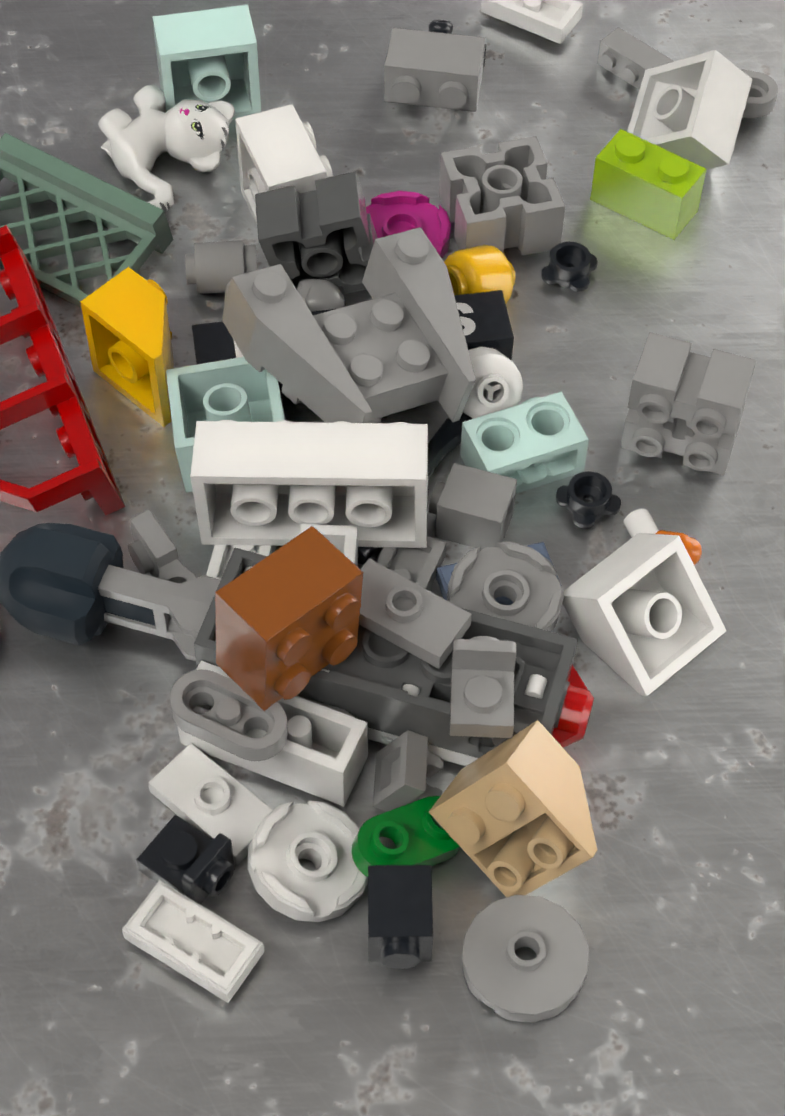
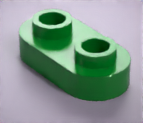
M440 796L422 798L374 816L364 822L354 838L351 848L352 858L358 870L368 877V865L434 866L454 857L461 847L443 828L435 825L432 820L433 816L429 813ZM379 838H389L396 845V849L385 847Z

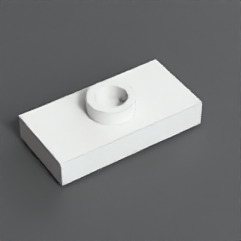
M192 743L148 782L150 793L187 823L212 840L219 833L231 839L233 859L236 865L248 855V847L262 819L273 811Z
M160 880L122 929L124 939L227 1003L230 1002L265 952L264 943Z

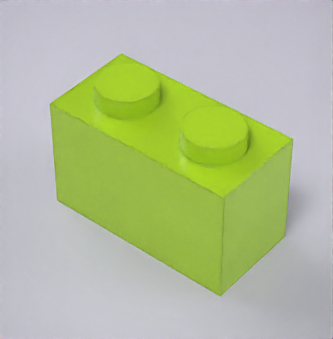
M620 129L596 156L590 200L675 240L699 210L707 169Z

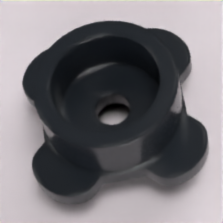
M563 242L553 247L549 255L550 263L548 266L543 267L541 271L543 281L548 284L557 283L561 287L571 288V290L576 292L586 290L590 283L588 278L590 271L597 268V258L584 245L577 242Z
M586 471L578 473L570 480L568 486H561L556 492V502L561 506L567 507L574 516V524L580 528H591L594 526L595 520L606 514L615 515L621 508L620 498L612 494L611 483L605 476L597 472ZM588 499L592 500L593 502H585L584 500Z

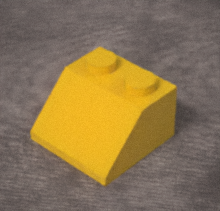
M127 267L80 301L92 367L95 373L161 426L165 427L172 422L166 370L174 368L171 344L173 336L169 328L167 313L168 299L158 283L152 279L145 280L130 267Z

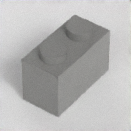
M392 28L384 64V101L476 112L483 77L485 38Z

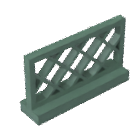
M7 133L0 138V181L5 177L17 183L19 193L0 197V211L22 206L24 220L7 224L14 237L27 234L29 249L22 251L27 260L32 263L31 266L41 288L81 308L80 301L86 298L88 294L80 291L78 280L106 274L109 281L127 267H130L137 273L154 250L163 254L173 241L164 210ZM45 200L57 203V213L31 219L29 204ZM87 219L97 223L98 232L70 238L68 224ZM61 226L63 241L36 247L34 232ZM129 239L138 244L129 255L110 259L109 243ZM101 245L104 261L76 267L73 252ZM66 254L69 269L49 274L40 270L39 260ZM0 258V266L4 268L2 260Z

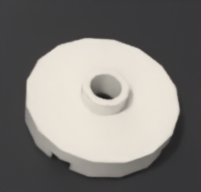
M309 800L307 804L292 805L293 802L279 805L262 819L248 847V872L256 891L272 909L294 920L322 922L341 916L359 900L368 883V877L358 870L351 853L353 840L360 827L345 812L325 802ZM298 859L310 860L315 865L316 870L310 871L300 865Z

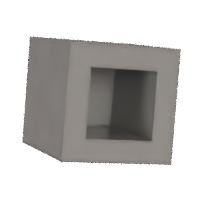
M453 462L446 483L437 481L429 504V513L436 515L435 537L473 548L481 546V550L486 547H495L496 542H503L514 513L517 479Z

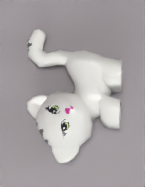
M146 85L133 98L140 111L138 117L132 120L129 114L117 108L106 113L100 119L98 125L101 131L108 137V140L102 144V148L110 155L122 177L133 180L142 190L155 195V199L148 203L167 213L174 204L173 186L151 173L155 160L162 153L168 152L172 157L190 163L197 172L215 171L220 165V152L227 144L229 124L232 121L235 109L233 104L219 100L206 103L202 100H182L166 112L164 92L155 85Z

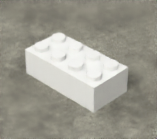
M286 420L277 422L196 421L190 478L202 545L283 546L299 535L301 523L358 527V547L427 548L428 424H408L404 422L390 424L350 423L345 421L310 423Z

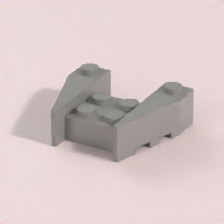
M421 227L375 239L362 283L373 299L317 315H312L281 264L231 278L222 321L245 360L258 372L266 369L283 384L281 392L295 405L302 401L324 423L337 421L369 423L371 420L436 400L440 402L452 422L460 420L476 378L447 266Z

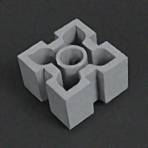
M536 136L499 142L498 151L495 153L482 155L480 147L476 146L442 152L440 154L439 197L444 210L448 214L450 223L455 222L454 238L459 250L480 245H491L503 253L504 249L517 247L522 255L549 251L561 243L565 204L554 178L546 179L548 163Z
M649 332L632 380L628 408L630 409L625 420L620 448L635 451L642 456L662 459L664 451L683 456L682 465L689 466L697 471H708L724 476L739 429L756 360L713 349L711 357L690 352L692 345L690 342Z

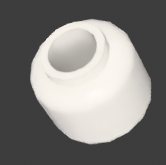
M478 347L468 350L476 381L463 412L474 419L518 405L521 400L523 383L521 373L514 362L493 348Z

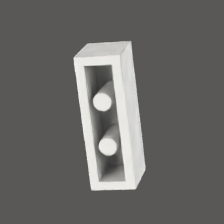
M202 660L196 669L214 671L231 679L220 667ZM298 696L289 700L282 698L278 701L284 708L287 716L288 736L282 750L267 760H244L192 736L178 727L180 744L188 746L192 743L203 753L343 807L368 758V722ZM201 704L196 706L193 711L196 713H206L212 707ZM253 729L246 735L250 738H260L265 736L266 732L261 729Z

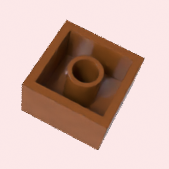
M311 526L215 592L216 664L263 711H266L282 698L284 700L294 698L307 686L313 675L329 664L332 666L340 664L354 651L358 642L357 636L364 572L314 526Z

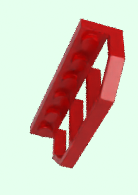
M8 226L0 227V258L5 268L0 271V283L9 300L11 301L16 298L19 307L12 309L10 313L0 317V345L20 336L24 338L30 336L33 345L26 348V353L38 377L45 375L47 379L44 383L0 402V430L49 408L54 418L59 415L61 416L64 426L57 428L56 432L69 459L76 456L79 464L78 467L31 488L0 479V501L33 512H40L81 493L85 501L94 497L106 516L124 508V501L35 272Z

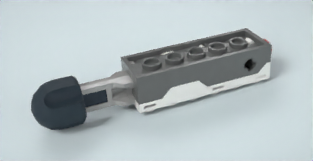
M41 523L17 533L1 552L0 603L21 626L39 635L80 646L92 640L93 637L100 635L107 623L110 622L174 640L185 658L196 661L197 667L201 660L218 666L216 664L215 592L267 556L234 547L221 580L201 576L182 583H175L123 569V552L114 535L73 524ZM462 608L471 613L472 618L471 626L461 639L490 636L499 641H513L516 643L513 736L538 720L563 748L584 739L594 697L573 666L578 639ZM361 625L358 626L357 645L350 656L340 664L335 666L329 664L313 675L307 686L297 695L298 697L368 722L369 740L388 745L409 730L428 737V750L442 760L463 766L469 765L509 739L449 736L453 650L438 669Z

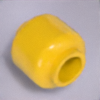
M480 245L457 250L447 256L444 263L448 269L454 295L502 290L505 303L507 304L511 298L515 283V270L503 252L495 246Z

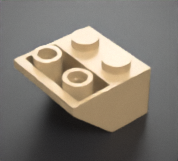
M538 720L461 769L429 811L450 837L506 897L527 895L590 860L597 852L580 766Z

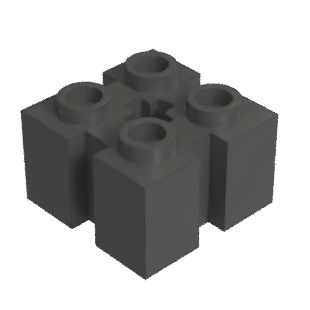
M356 171L315 180L316 190L299 193L296 186L293 185L255 194L258 241L269 267L281 264L295 288L298 287L300 281L321 279L330 281L337 287L342 286L345 294L366 289L362 280L374 241L378 239L370 213L367 214L365 198Z

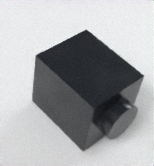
M368 865V962H381L389 968L406 969L418 965L420 961H432L433 907L431 865Z

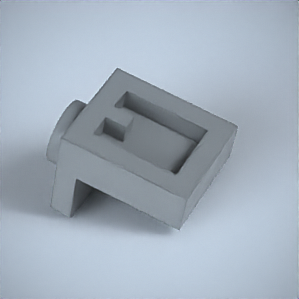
M477 636L471 639H456L454 641L451 665L449 736L512 738L514 729L515 642L499 641L490 636Z

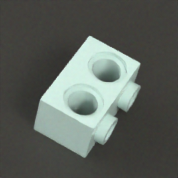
M561 391L545 397H533L522 404L462 422L460 456L466 466L517 479V494L584 472L589 438Z

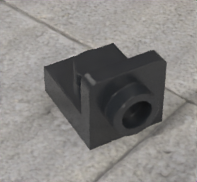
M176 814L136 859L138 870L156 883L159 880L200 905L208 895L212 897L219 895L230 882L235 870L231 839L219 833L212 840Z

